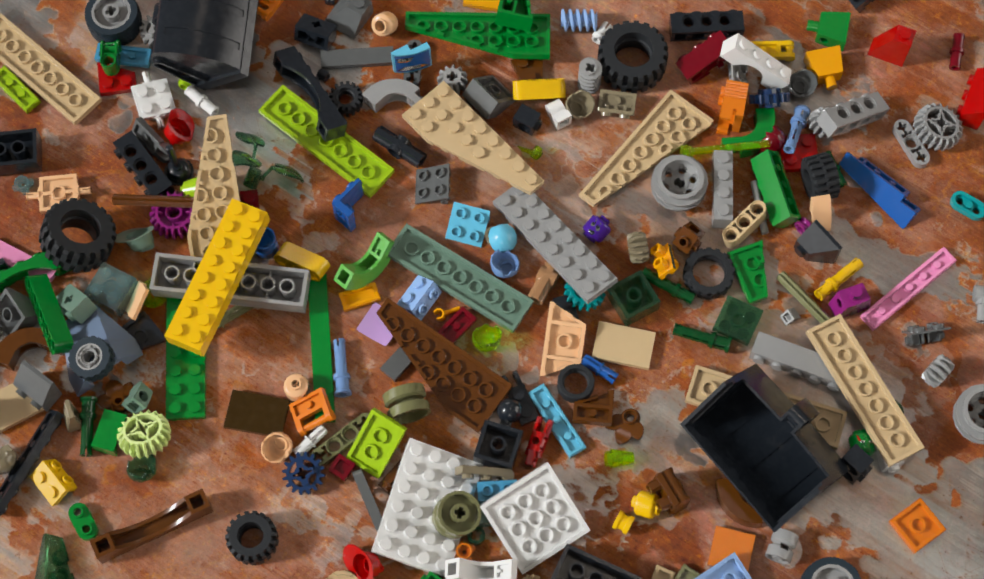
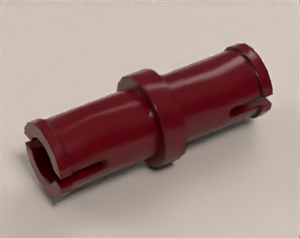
M963 33L953 34V44L949 51L951 55L949 69L953 71L961 69V60L965 52L963 49L965 34Z

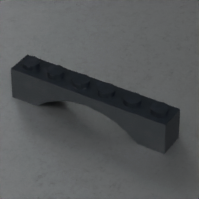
M295 46L275 51L273 65L280 76L300 86L313 100L318 113L316 129L323 140L328 142L345 136L347 127L345 117H342L339 113L336 104H333L328 92L322 88L319 79L314 76L310 66L305 63L302 54L297 51Z

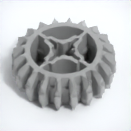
M941 103L925 105L917 112L913 120V127L915 128L913 133L918 134L917 139H921L922 144H927L928 149L933 147L935 151L940 149L943 152L946 149H951L959 142L964 128L961 126L962 121L958 120L959 115H955L953 113L954 110L950 111L948 105L943 107Z

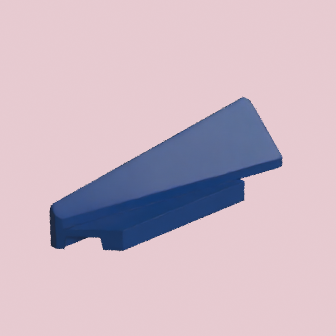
M847 152L840 161L839 165L902 229L921 211V208L906 199L910 194L909 190L866 158L860 156L857 159L850 152Z

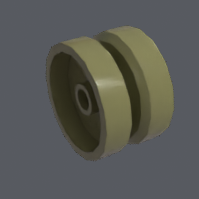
M422 383L399 385L382 395L385 407L389 408L387 415L402 425L423 419L431 413L429 402L424 399L426 392Z
M454 491L445 495L436 503L432 512V522L435 529L442 536L449 539H459L468 535L477 528L481 520V508L478 500L472 494L465 491Z

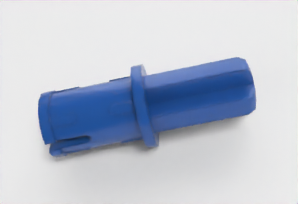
M588 354L581 361V364L595 372L596 376L603 377L611 384L615 382L616 379L614 378H617L619 373L605 366L604 362L601 363Z

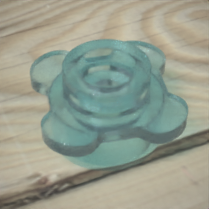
M19 175L15 179L12 189L14 192L19 191L26 195V192L29 193L30 187L34 185V180Z

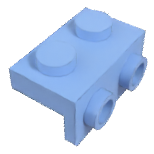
M418 275L397 304L419 320H422L442 291L434 281Z

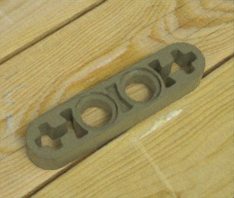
M369 413L360 414L314 449L310 456L312 454L322 456L325 454L323 449L326 448L331 456L328 457L325 454L322 457L323 461L319 465L326 466L339 453L342 454L353 445L359 434L358 428L354 425L357 424L360 427L363 424L362 420H366ZM348 430L356 432V436L353 439L345 437V433ZM332 442L340 443V449L337 451H331L329 446Z

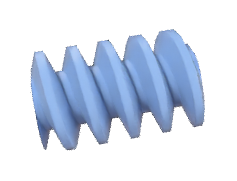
M561 9V28L564 27L565 32H567L568 28L571 27L572 32H575L576 27H578L579 31L582 32L583 27H585L586 31L589 32L590 28L593 27L595 32L597 31V12L595 14L594 10L590 9L589 14H587L586 9H583L580 14L579 9H576L573 14L572 10L569 9L566 14L565 10Z

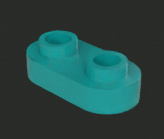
M957 191L950 198L951 207L974 221L984 218V203L964 191Z

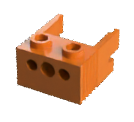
M727 79L726 85L721 86L718 105L721 108L716 134L727 136L729 125L732 126V132L739 133L744 116L749 83Z

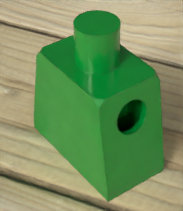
M823 11L818 21L808 19L806 30L816 32V43L827 47L840 45L843 52L851 13Z

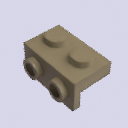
M600 89L597 111H600L603 116H612V113L619 114V118L630 119V115L634 116L637 94Z

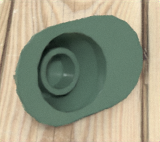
M154 226L125 230L117 234L115 242L126 243L134 252L152 250L155 247L152 234Z

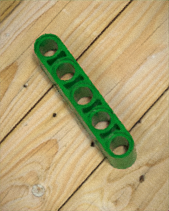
M47 274L26 276L25 287L51 354L69 353L74 344Z

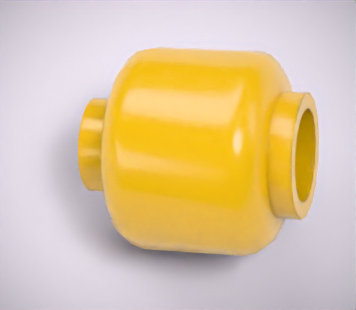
M644 490L640 491L637 496L634 495L631 501L634 513L648 519H653L656 515L658 516L660 511L655 502L660 499L659 495L656 493L651 495L648 491Z

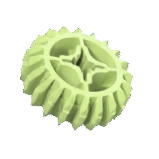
M149 409L145 413L142 411L139 414L133 413L131 418L126 417V422H121L123 427L118 428V432H120L117 434L119 446L126 455H130L132 458L136 456L139 459L143 456L148 458L151 454L156 456V452H163V447H167L168 441L171 440V428L168 420L162 414H158L157 411L151 413Z

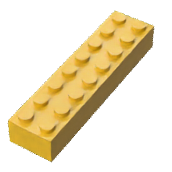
M232 198L164 335L169 343L204 357L270 222L267 212Z

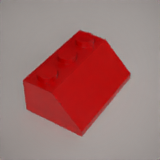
M977 68L974 75L970 74L967 81L969 88L964 90L961 100H964L963 105L958 106L955 114L959 115L958 120L962 121V125L978 130L984 120V68Z

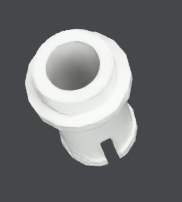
M604 21L599 29L593 32L592 40L594 43L600 44V40L605 35V32L609 28L613 29L611 24L606 28L609 22Z

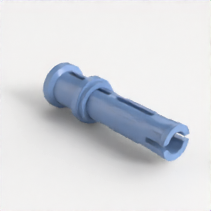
M801 104L794 108V116L790 120L791 128L783 150L788 154L795 152L801 131L807 125L806 119L810 116L811 111L806 105Z
M338 338L339 342H337V339L333 340L336 370L333 376L336 384L334 396L345 398L352 395V391L349 389L351 376L347 372L346 341L343 338Z

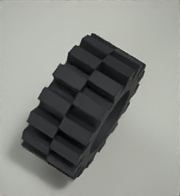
M343 81L340 82V86L335 84V89L331 88L329 98L333 104H336L342 117L344 114H346V117H349L350 113L354 116L355 111L359 112L363 106V96L360 87L356 86L353 82L350 85L349 81H346V84H343ZM350 94L353 96V101L348 104H342L339 98L342 95Z

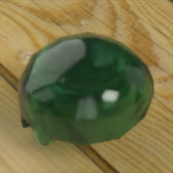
M153 454L149 455L148 458L143 456L141 459L136 456L132 461L128 460L126 472L133 481L143 483L152 479L156 474L157 460Z

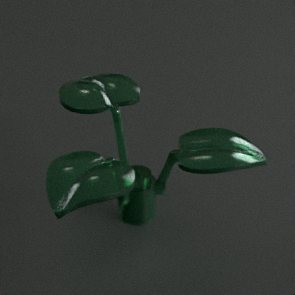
M236 131L235 136L239 140L252 144L254 147L252 157L243 151L233 150L232 152L234 166H250L243 181L244 186L250 189H257L260 180L264 181L265 177L272 170L304 183L302 176L297 170L280 163H275L274 166H271L262 175V171L259 169L262 163L255 157L257 147L265 146L264 140L254 134Z

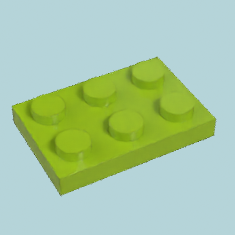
M374 407L370 411L346 458L379 479L408 428Z

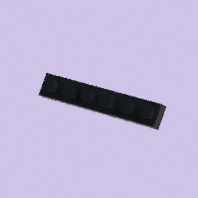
M49 409L16 461L13 469L0 487V516L6 512L8 503L16 496L20 484L28 477L32 465L40 458V453L44 446L50 442L54 430L61 425V419L64 415L59 411Z

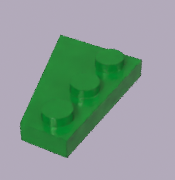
M763 240L727 252L728 258L733 262L735 275L749 305L767 299L768 291L764 267Z

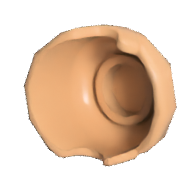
M272 432L262 441L261 454L270 463H281L291 454L293 442L283 432Z

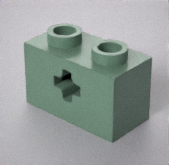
M72 284L67 285L56 296L63 315H66L72 322L76 320L81 325L98 309L84 293Z

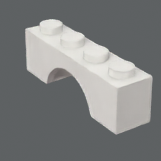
M737 33L723 41L720 57L732 65H749L759 70L762 74L760 84L766 88L780 89L789 85L792 70L748 39Z

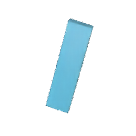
M543 383L528 392L534 406L546 423L548 420L554 421L551 431L569 459L585 450L586 445L546 385Z

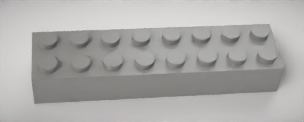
M156 252L149 287L153 296L183 299L202 257ZM249 263L229 305L306 313L311 282L310 271L307 269Z

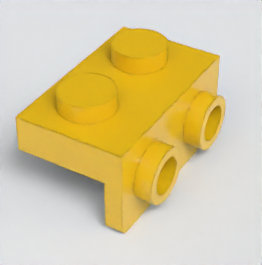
M56 459L43 460L29 476L52 506L58 505L68 492L75 491L78 488L73 478L65 472L61 463Z

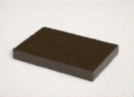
M232 390L223 427L225 429L268 436L272 432H283L290 400Z

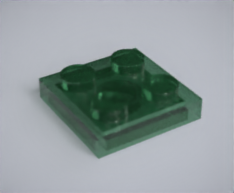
M728 295L712 331L728 338L730 336L733 340L748 346L763 314V310Z

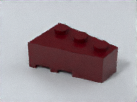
M721 30L710 34L706 41L695 45L690 53L680 56L675 63L690 85L709 75V71L714 67L718 66V68L724 66L723 62L726 60L720 57L723 41L727 38Z

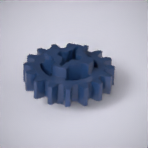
M780 88L758 89V94L749 95V104H758L759 108L781 107V103L790 101V92H780Z
M297 452V458L290 456L291 462H285L284 464L287 466V469L282 470L283 473H286L282 480H288L289 482L286 487L292 486L293 493L299 490V495H303L305 490L307 494H311V489L319 490L317 484L323 485V481L320 479L321 477H326V474L321 473L325 466L319 465L322 460H315V454L309 457L308 452H304L303 456L300 452ZM305 460L313 463L314 467L308 466ZM296 463V466H297V467H296L295 471H294L293 473H291L292 468H293L294 464ZM302 468L303 470L307 471L312 470V472L306 474L305 477L296 476L297 474H300L302 472ZM317 474L315 481L312 483L311 479L313 475ZM297 479L300 481L303 487L297 485L293 480Z

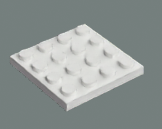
M548 462L480 505L481 510L512 559L518 560L517 567L522 575L563 549L567 543L571 544L591 531Z

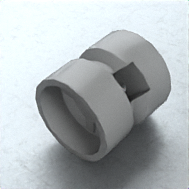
M782 528L775 533L773 532L770 539L772 543L768 545L765 556L774 562L790 565L794 554L792 549L796 548L799 536Z

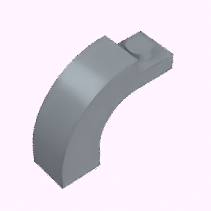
M402 79L379 81L362 93L363 102L375 113L390 102L401 101L412 107L423 98L420 96V88Z

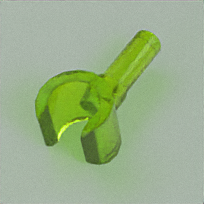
M537 145L532 150L517 146L522 152L530 154L535 160L539 159L543 154L542 148Z

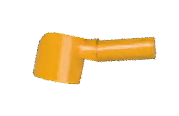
M460 306L444 311L441 308H436L433 313L435 315L442 313L441 317L436 318L437 321L442 322L446 319L447 315L457 312Z

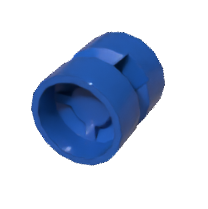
M269 227L266 228L255 250L256 255L262 259L274 257L279 248L275 233Z

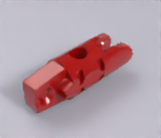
M537 416L525 451V455H527L525 464L532 468H535L538 459L542 458L554 424L553 420H548L543 433L540 432L543 418Z

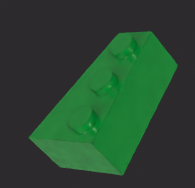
M500 0L495 24L530 32L533 23L530 0Z

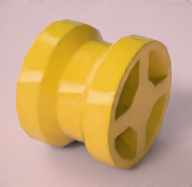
M620 510L612 528L615 530L619 529L623 534L627 535L635 517L627 516L624 511Z

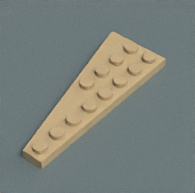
M670 90L579 193V197L594 208L662 159L711 127L714 120Z

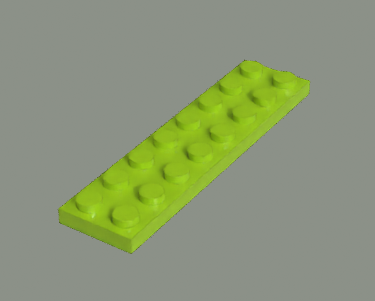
M284 85L258 110L259 114L349 183L359 178L362 182L363 193L369 198L395 172L390 165L346 132L343 137L325 142L316 129L318 122L317 110Z

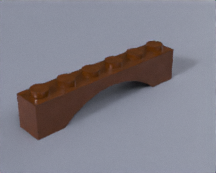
M200 489L144 521L107 532L90 540L96 558L103 564L214 511L203 489Z

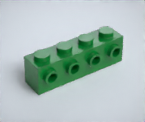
M767 149L750 159L752 171L756 175L757 185L762 193L763 202L769 214V221L773 227L785 228L800 220L801 216L779 152Z

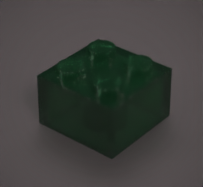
M641 270L614 284L607 290L606 295L625 326H629L659 310L661 303Z

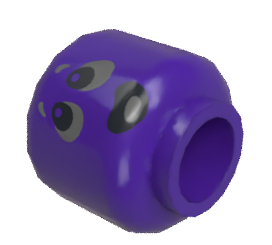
M593 215L584 224L583 235L592 243H601L611 232L608 226L610 221L603 215L600 217Z

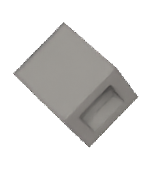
M795 308L787 309L780 315L786 326L801 318Z

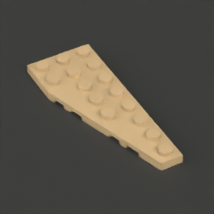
M445 81L441 82L402 114V118L427 143L441 148L446 153L449 152L459 157L460 160L492 174L493 177L499 180L502 179L510 183L511 186L529 195H532L544 184V180Z
M227 114L208 116L206 121L187 234L190 256L203 258L232 198L241 202Z

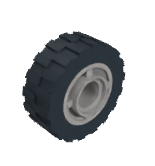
M86 336L83 339H79L76 344L74 343L69 351V367L81 379L88 382H96V380H102L105 376L107 377L109 372L113 370L115 353H113V348L103 339L95 336ZM95 355L94 360L89 362L90 357Z

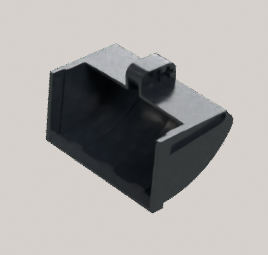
M159 0L154 6L152 23L155 25L151 53L152 66L204 91L248 77L258 0Z
M757 364L724 381L680 424L774 533L811 500L850 470L847 464L810 423L820 414L807 398L794 405Z

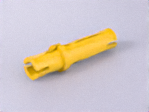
M855 257L834 276L827 278L825 283L814 291L815 297L823 301L830 293L836 292L842 283L863 268V262Z

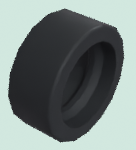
M580 364L568 365L558 375V392L564 400L570 403L588 399L593 392L595 380L592 372L587 367ZM572 373L583 375L587 380V388L580 394L568 392L564 386L566 377Z

